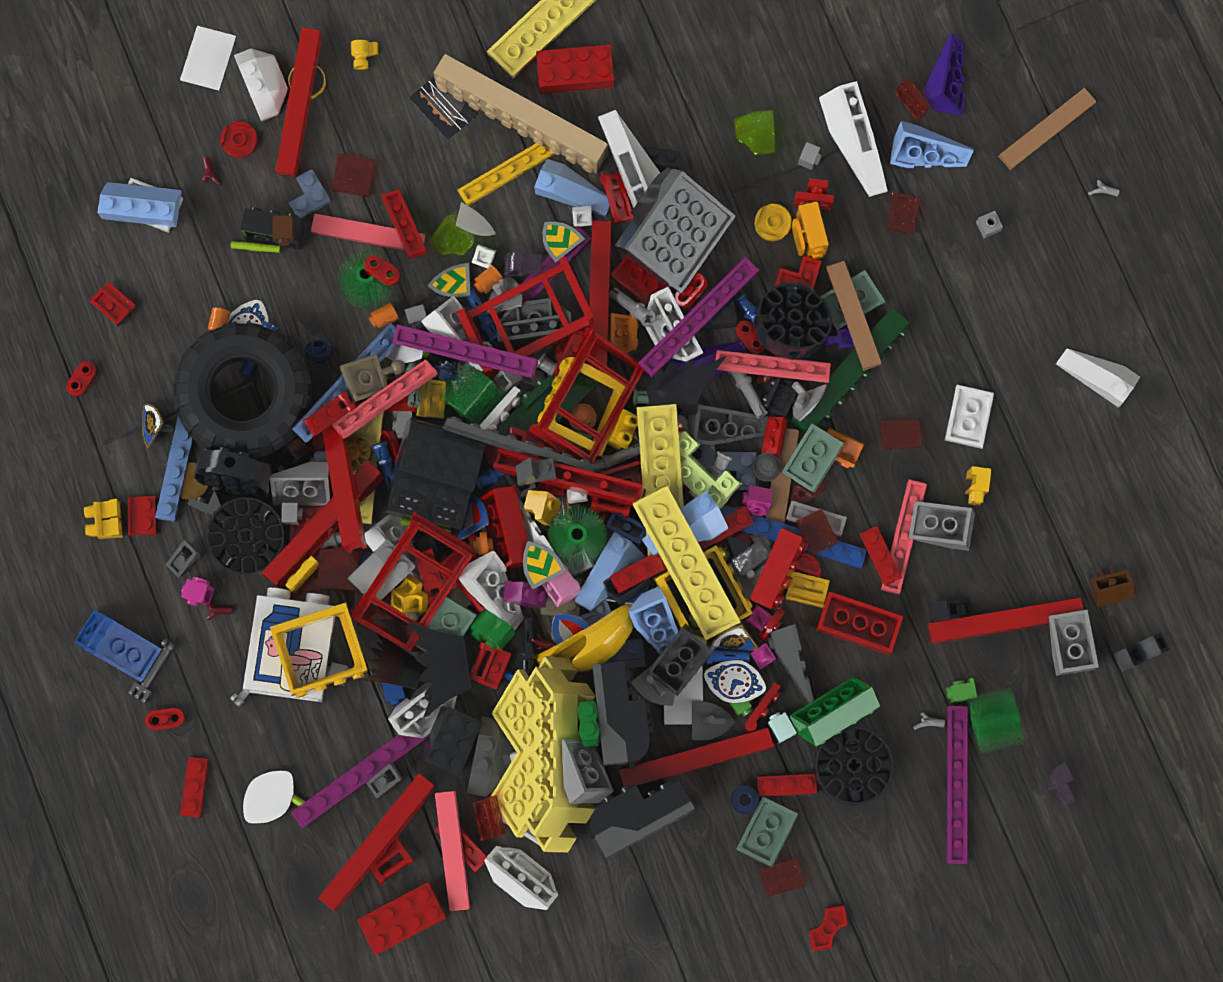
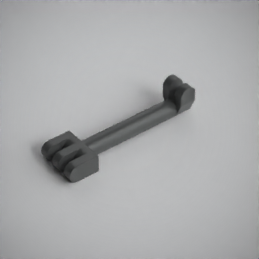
M166 638L161 643L164 646L163 650L141 685L134 682L128 692L132 696L138 690L135 695L137 700L144 694L141 700L144 704L153 693L147 688L170 651L176 645Z

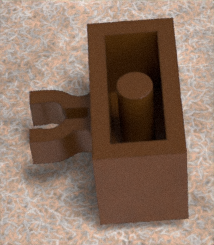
M1109 567L1108 575L1103 574L1101 569L1098 570L1099 577L1091 579V594L1097 607L1134 598V582L1128 569L1114 573L1113 567Z

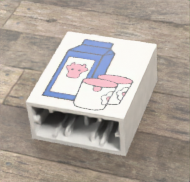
M268 588L267 596L257 595L243 690L249 693L323 702L324 690L316 692L313 689L307 691L308 695L297 698L296 695H291L270 627L333 607L329 605L330 597L322 594L307 593L305 602L290 600L291 591ZM335 617L284 634V640L299 684H305L326 677Z

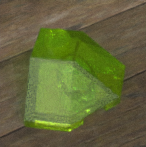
M773 110L756 111L734 119L736 139L747 145L755 154L775 153Z
M459 211L446 216L429 240L441 255L457 254L463 256L474 243L473 233L456 226Z

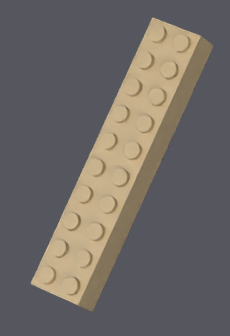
M444 54L433 72L435 83L440 91L453 94V97L460 102L466 101L474 110H482L487 117L500 120L502 125L507 128L512 127L516 129L523 137L529 136L534 139L533 141L536 144L550 147L549 150L556 155L561 154L565 156L566 160L572 164L578 163L589 173L594 172L597 174L608 156V143Z

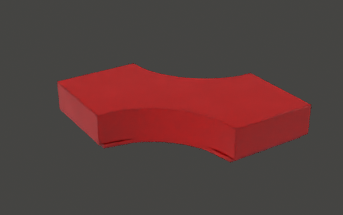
M845 905L825 908V916L820 926L809 931L812 951L832 948V939L835 933L840 928L848 925Z

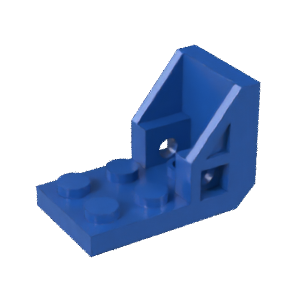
M96 610L92 612L74 641L76 645L140 682L143 681L162 650Z

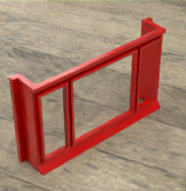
M566 256L558 259L559 265L469 311H466L464 308L457 311L470 342L485 346L472 318L488 310L507 351L526 357L594 324L593 318L595 317ZM562 272L565 273L585 315L570 324L548 279ZM543 283L563 327L514 351L494 307ZM482 366L485 373L489 371L492 374H495L500 371L498 369Z
M586 327L582 334L587 337L539 424L531 425L528 432L560 453L570 454L573 456L572 458L577 460L586 459L593 464L644 370L638 365V360L605 339L594 329ZM595 342L635 369L629 381L589 355ZM585 360L625 386L600 433L560 407ZM556 413L596 438L589 454H586L548 429Z
M415 511L410 517V524L355 609H351L349 612L350 618L408 652H411L420 636L414 631L408 641L364 616L363 614L373 602L408 624L409 620L427 627L472 558V551L474 549L471 545ZM418 529H421L463 555L453 571L409 545ZM405 550L449 576L420 622L376 597L377 592Z

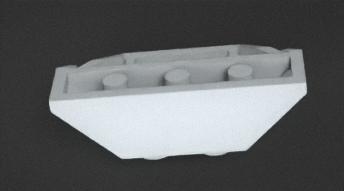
M248 49L234 55L261 122L278 116L288 87L275 56L255 49Z
M669 287L652 294L647 310L653 311L656 316L654 322L650 326L645 327L654 345L656 346L684 318ZM695 336L672 359L687 362L703 354Z
M432 683L422 685L416 690L410 700L408 698L403 700L391 713L388 720L399 735L424 738L430 733L441 708L439 706L424 718L425 710L433 696H425V692ZM457 696L442 705L454 709Z
M496 846L484 860L493 882L524 907L547 910L557 898L558 893L555 889L551 873L522 850Z

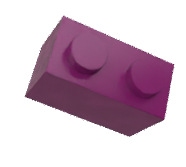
M505 582L504 602L527 608H545L547 592L543 587L538 586L532 590L530 584L526 582Z

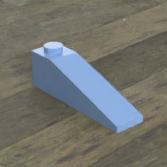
M901 121L894 136L890 164L905 168H914V166L931 168V166L943 165L944 167H966L974 150L921 126Z
M550 159L545 161L534 187L535 194L574 207L591 206L592 213L606 217L610 206L605 193L565 164Z
M707 491L680 509L698 542L712 540L728 529L718 505ZM648 534L642 541L653 556L657 555L659 552Z
M614 532L574 602L592 611L608 597L603 581L630 563L642 560L645 556L630 540Z
M658 586L642 593L628 610L634 627L661 655L678 633V629L660 587Z

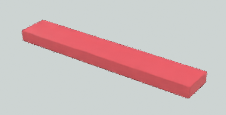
M314 214L311 233L404 250L395 228ZM419 233L424 244L425 234Z
M717 350L716 360L726 356L716 370L829 383L831 363L798 359L790 360L781 357Z
M425 359L332 424L334 429L345 439L438 375L437 371Z
M908 479L890 554L902 578L886 586L882 582L881 590L900 595L913 540L909 539L914 503L915 501L923 502L927 487L926 483Z
M456 790L435 793L449 910L470 909Z

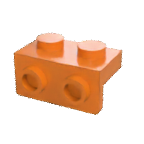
M609 314L608 341L627 354L635 352L638 347V320L632 318L631 315Z
M829 428L827 433L845 443L835 460L839 461V464L843 467L854 468L864 443Z

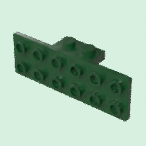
M579 372L560 407L570 412L600 382ZM551 375L547 378L542 377L536 383L537 388L534 391L528 390L522 396L524 400L521 405L505 421L497 426L496 431L500 435L507 436L509 435V427L528 432L531 425L538 424L537 418L544 410V402L552 391L554 378ZM557 413L555 421L558 423L563 416ZM516 436L517 440L521 441L522 437Z

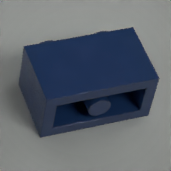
M612 513L605 526L606 531L612 534L614 532L618 533L637 547L641 546L642 539L646 536V528L642 523L630 517H624L623 514Z

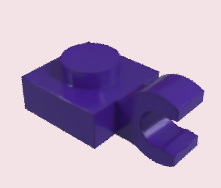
M848 328L836 330V336L827 337L824 348L838 345L839 350L855 348Z

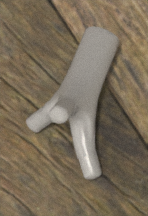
M1098 180L1097 186L1100 188L1089 191L1088 194L1106 193L1117 197L1120 190L1109 187Z
M922 712V722L913 728L916 730L925 726L944 727L945 720L931 718Z

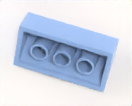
M107 182L100 194L97 213L105 220L177 227L182 191Z

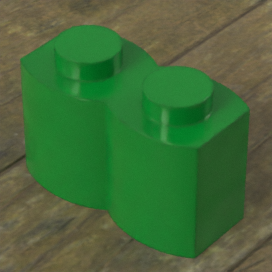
M486 609L469 626L472 630V636L479 641L481 639L486 641L487 646L493 650L495 648L502 650L516 634L510 624Z
M594 701L580 702L578 705L581 742L584 747L599 746L601 737L598 726L597 705Z

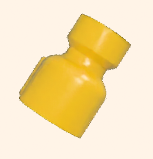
M367 40L352 41L351 55L355 57L353 61L354 69H368L366 57L379 54L378 42H369Z

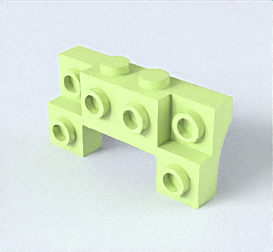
M684 431L679 436L682 486L686 485L690 489L689 493L694 498L707 491L721 510L742 483L737 481L728 470L716 479L702 464L691 456L701 444L696 442L687 431Z

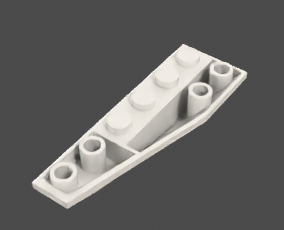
M857 81L838 86L819 97L829 132L868 196L871 197L887 192L878 150Z
M613 110L599 116L598 119L634 208L660 172L617 111Z

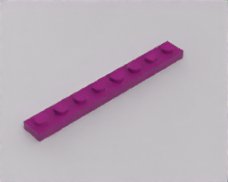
M745 257L638 365L653 377L759 272V269Z
M401 325L396 326L392 342L534 378L538 359Z
M947 706V864H967L968 706Z
M429 734L424 738L397 735L292 811V815L301 828H305L363 786L388 764L396 762L425 741Z

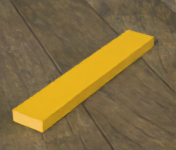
M534 144L459 188L458 193L465 204L469 206L555 154L546 145Z

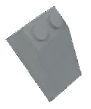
M308 462L270 476L273 506H282V503H298L299 506H325L332 498L333 491L328 462Z
M915 501L909 539L946 548L969 551L975 513L972 508Z
M389 537L348 577L363 594H365L396 546V543ZM403 552L377 592V598L382 600L416 567V563L405 552Z
M1088 610L1049 616L1052 657L1056 676L1097 669L1099 665Z
M563 739V786L570 804L600 803L613 792V788L596 746L584 747L581 739Z

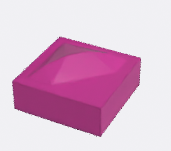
M757 604L752 610L753 614L749 615L745 621L759 632H762L772 618V615Z
M766 643L750 653L759 670L776 660Z

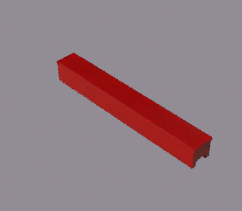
M301 28L275 170L279 176L287 175L297 178L322 43L320 30Z
M592 221L590 309L595 317L593 318L595 323L590 325L589 328L594 329L608 340L611 221ZM595 342L589 355L607 366V350ZM588 362V365L601 371L600 369H598L597 367Z
M331 424L322 433L342 547L350 553L352 549L359 547L364 549L367 548L348 439L347 437L343 439Z
M499 448L493 467L496 472L517 477V465L528 458H532L534 462L544 459ZM556 462L554 463L557 479L539 482L633 506V502L645 497L647 491L642 484Z
M369 460L354 474L359 506L385 479ZM334 496L261 572L278 588L281 589L288 579L300 569L302 563L313 556L339 528Z
M1081 598L928 623L930 644L1049 625V616L1083 611Z
M766 728L636 765V768L621 769L619 773L623 788L630 784L632 787L641 786L768 750L775 746L772 743L769 729Z
M420 773L416 776L318 897L319 900L333 911L337 912L436 790L430 781Z

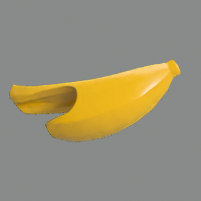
M624 604L584 630L554 647L536 654L538 664L542 662L545 656L569 658L580 673L593 670V665L605 663L625 644L632 632L634 624L628 612L632 605Z

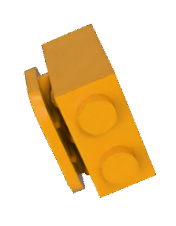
M818 202L800 205L796 218L792 222V232L798 255L803 256L805 252L806 257L820 259L826 254L829 244Z

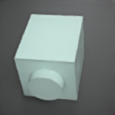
M778 712L769 717L771 721L767 725L778 744L797 734L786 713L781 715Z

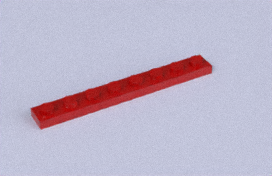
M744 506L723 517L728 529L712 540L698 542L701 549L704 550L754 524L747 508ZM651 554L612 574L610 579L619 594L666 570L667 567L660 554L654 556Z

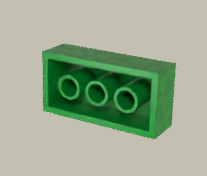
M851 677L791 714L790 718L797 734L811 744L818 746L824 744L832 736L840 734L848 726L856 724L862 717L872 714L880 705L870 685L855 677Z

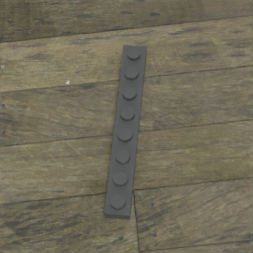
M456 417L447 418L443 427L444 430L512 452L544 460L553 458L556 463L594 472L595 465H592L586 459L577 460L567 453L558 454L552 448H540L530 441H525L524 443L518 441V438L515 436H503L493 429H488L487 431L481 429V426L478 424H466Z

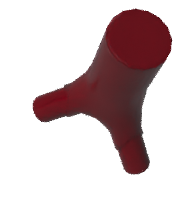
M204 158L205 173L202 182L205 183L207 178H211L217 185H220L221 182L217 180L212 171L210 158Z
M210 604L208 610L212 612L207 616V619L210 620L213 616L219 614H232L233 607Z
M539 633L536 634L538 640L531 639V642L539 645L534 648L535 652L541 649H550L557 645L546 641Z

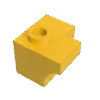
M528 490L524 509L535 515V519L541 524L549 526L551 525L552 518L556 520L555 516L558 518L561 501L549 492Z
M412 575L406 576L399 587L392 589L391 606L404 614L409 612L423 614L427 612L428 594L422 591V582Z

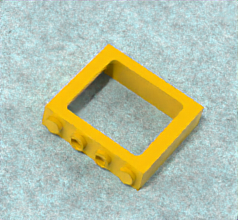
M574 357L565 358L560 363V372L552 382L553 388L545 399L544 410L537 418L538 424L574 361ZM584 363L579 372L613 389L597 432L600 433L625 386L607 374ZM555 417L548 429L588 454L596 441V438L592 441L558 424L555 421ZM612 430L608 435L604 445L602 446L598 456H602L607 445V442L609 440V437L612 433Z
M712 545L702 550L706 558H712L737 604L734 610L739 619L742 620L753 614L751 611L753 606L750 600L744 598L742 594L744 589L741 583L735 581L732 576L735 574L730 564H726L723 559L726 556L722 548ZM666 570L653 577L657 587L659 586L679 628L681 629L685 623L688 625L666 584L668 580L672 579L669 571ZM700 629L696 630L698 634L705 638Z
M346 603L270 627L292 696L296 695L297 698L308 695L307 691L313 689L316 692L327 689L326 685L334 683L337 686L345 683L347 678L353 677L355 680L364 677V673L368 672ZM332 617H339L354 660V667L305 684H299L287 650L284 634Z

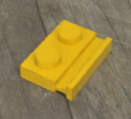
M430 379L419 387L420 406L416 407L415 417L444 419L445 399L441 393L443 390L446 392L445 381Z
M312 556L306 559L300 566V569L288 579L285 586L295 594L320 564Z
M793 571L791 574L793 580L787 589L785 599L823 608L830 580Z

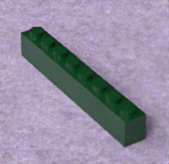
M893 308L871 330V335L881 361L884 358L882 354L886 350L890 352L896 345L894 341L898 337L902 338L908 332L907 326L909 322ZM856 349L829 377V383L824 382L822 384H826L827 387L813 410L801 421L793 416L791 423L804 434L811 424L821 428L819 424L824 419L827 421L834 412L832 410L836 405L840 407L846 400L844 396L848 392L853 393L859 386L857 382L861 378L865 379L871 373L870 369L863 371Z

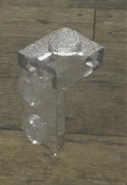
M757 532L752 534L750 537L755 544L732 559L733 564L741 575H744L769 557L771 552L769 545L771 544L765 535L761 537Z

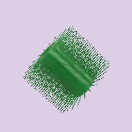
M366 248V257L368 258L369 256H372V254H368ZM356 251L357 259L349 262V267L346 265L347 263L344 265L346 266V269H344L346 272L342 274L345 275L340 276V278L344 277V279H337L342 280L338 282L343 283L339 287H342L340 288L343 289L341 291L346 292L344 294L346 296L348 294L351 296L353 293V298L362 305L365 302L366 309L367 300L370 308V298L372 296L377 308L376 301H382L379 298L384 293L388 297L387 291L389 290L387 288L391 286H387L367 274L363 261L361 263ZM372 262L373 264H370L372 267H376L378 265L376 262Z
M470 366L471 369L467 368L466 370L469 373H466L465 376L462 374L464 378L460 382L458 381L457 384L455 383L457 389L455 387L454 390L452 389L451 392L446 393V398H448V403L452 406L451 408L462 416L463 419L465 418L472 423L475 418L480 423V419L482 420L483 417L486 419L483 412L486 414L488 411L490 412L488 406L491 407L492 404H496L495 401L497 398L499 399L501 394L498 387L495 386L496 384L485 376L484 372L482 374L476 368L473 369Z
M585 507L582 519L581 509L579 524L578 520L575 524L574 516L572 521L570 513L569 519L564 510L566 517L561 512L563 518L558 514L560 519L555 516L556 520H553L554 523H552V527L550 526L553 530L551 532L553 534L548 535L553 536L549 537L553 539L551 540L553 542V548L551 549L557 548L554 551L557 556L560 554L559 559L564 554L562 561L566 557L565 563L570 555V564L573 551L574 561L576 551L577 566V547L578 551L580 548L581 556L583 551L585 559L586 553L591 562L588 553L594 560L593 555L597 558L596 553L600 555L598 551L602 552L600 548L605 546L606 540L602 538H607V536H602L605 534L601 533L605 531L603 529L605 524L602 527L600 526L603 524V521H601V518L598 519L599 514L596 516V512L591 517L593 510L589 514L590 508L585 516ZM574 532H581L583 537L575 540L572 534Z
M1011 690L1000 699H997V697H1000L1004 693L1003 691L996 698H993V701H989V699L996 695L998 691L984 702H981V700H984L988 695L976 702L980 698L978 696L972 703L968 704L972 705L969 706L971 708L969 711H971L970 721L975 733V742L977 737L979 740L977 741V746L978 744L982 745L979 750L987 746L981 753L985 752L995 742L998 743L989 752L1002 743L1003 740L1007 739L999 748L1015 737V740L1023 735L1019 734L1022 733L1020 731L1022 729L1020 728V713L1015 706V699L1010 698L1013 697V693L1005 698Z

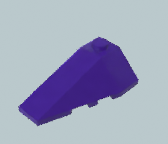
M953 33L949 35L926 83L923 101L935 111L960 116L963 114L965 93L962 92V83L965 82V79L961 73V66L964 65L963 43Z
M742 341L701 348L703 354L693 358L692 361L695 370L704 361H706L705 368L716 360L717 350L747 354L748 352ZM672 358L667 362V364L671 361L674 362L679 370L687 363ZM716 370L710 379L720 375L725 371Z

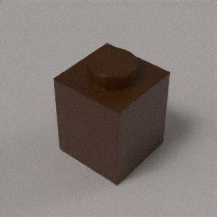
M273 216V240L278 245L287 246L289 243H294L293 216Z

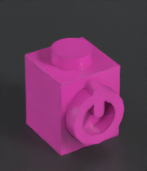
M749 485L747 492H743L742 503L751 515L758 517L767 515L771 506L772 489Z
M193 577L192 580H186L181 590V597L187 600L186 604L195 607L201 604L209 607L215 588L210 586V581Z

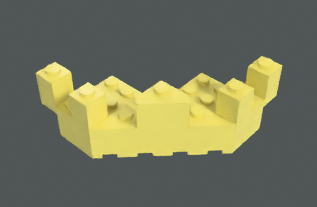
M545 656L539 667H535L530 677L525 670L518 669L492 712L493 717L517 754L492 793L491 798L516 837L523 838L529 828L532 834L536 836L535 839L544 852L568 853L577 839L568 823H587L595 807L592 803L570 804L563 786L562 740L581 739L578 731V705L580 702L593 701L596 696L587 684L571 682L577 673V669L569 658Z

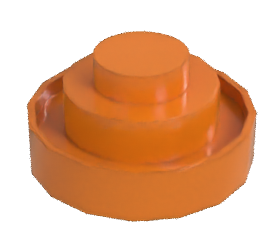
M578 404L569 412L591 428L594 427L596 413L590 405ZM569 421L570 426L574 430L579 432H585L584 430H582L581 428H579L578 426Z
M487 531L480 532V537H476L477 541H473L474 553H478V556H484L494 551L492 537H487Z

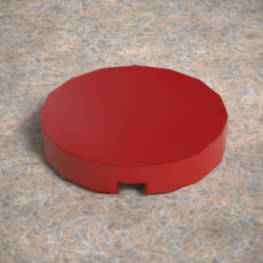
M235 121L223 129L220 142L223 150L229 156L245 158L255 151L258 145V136L250 124L244 121Z

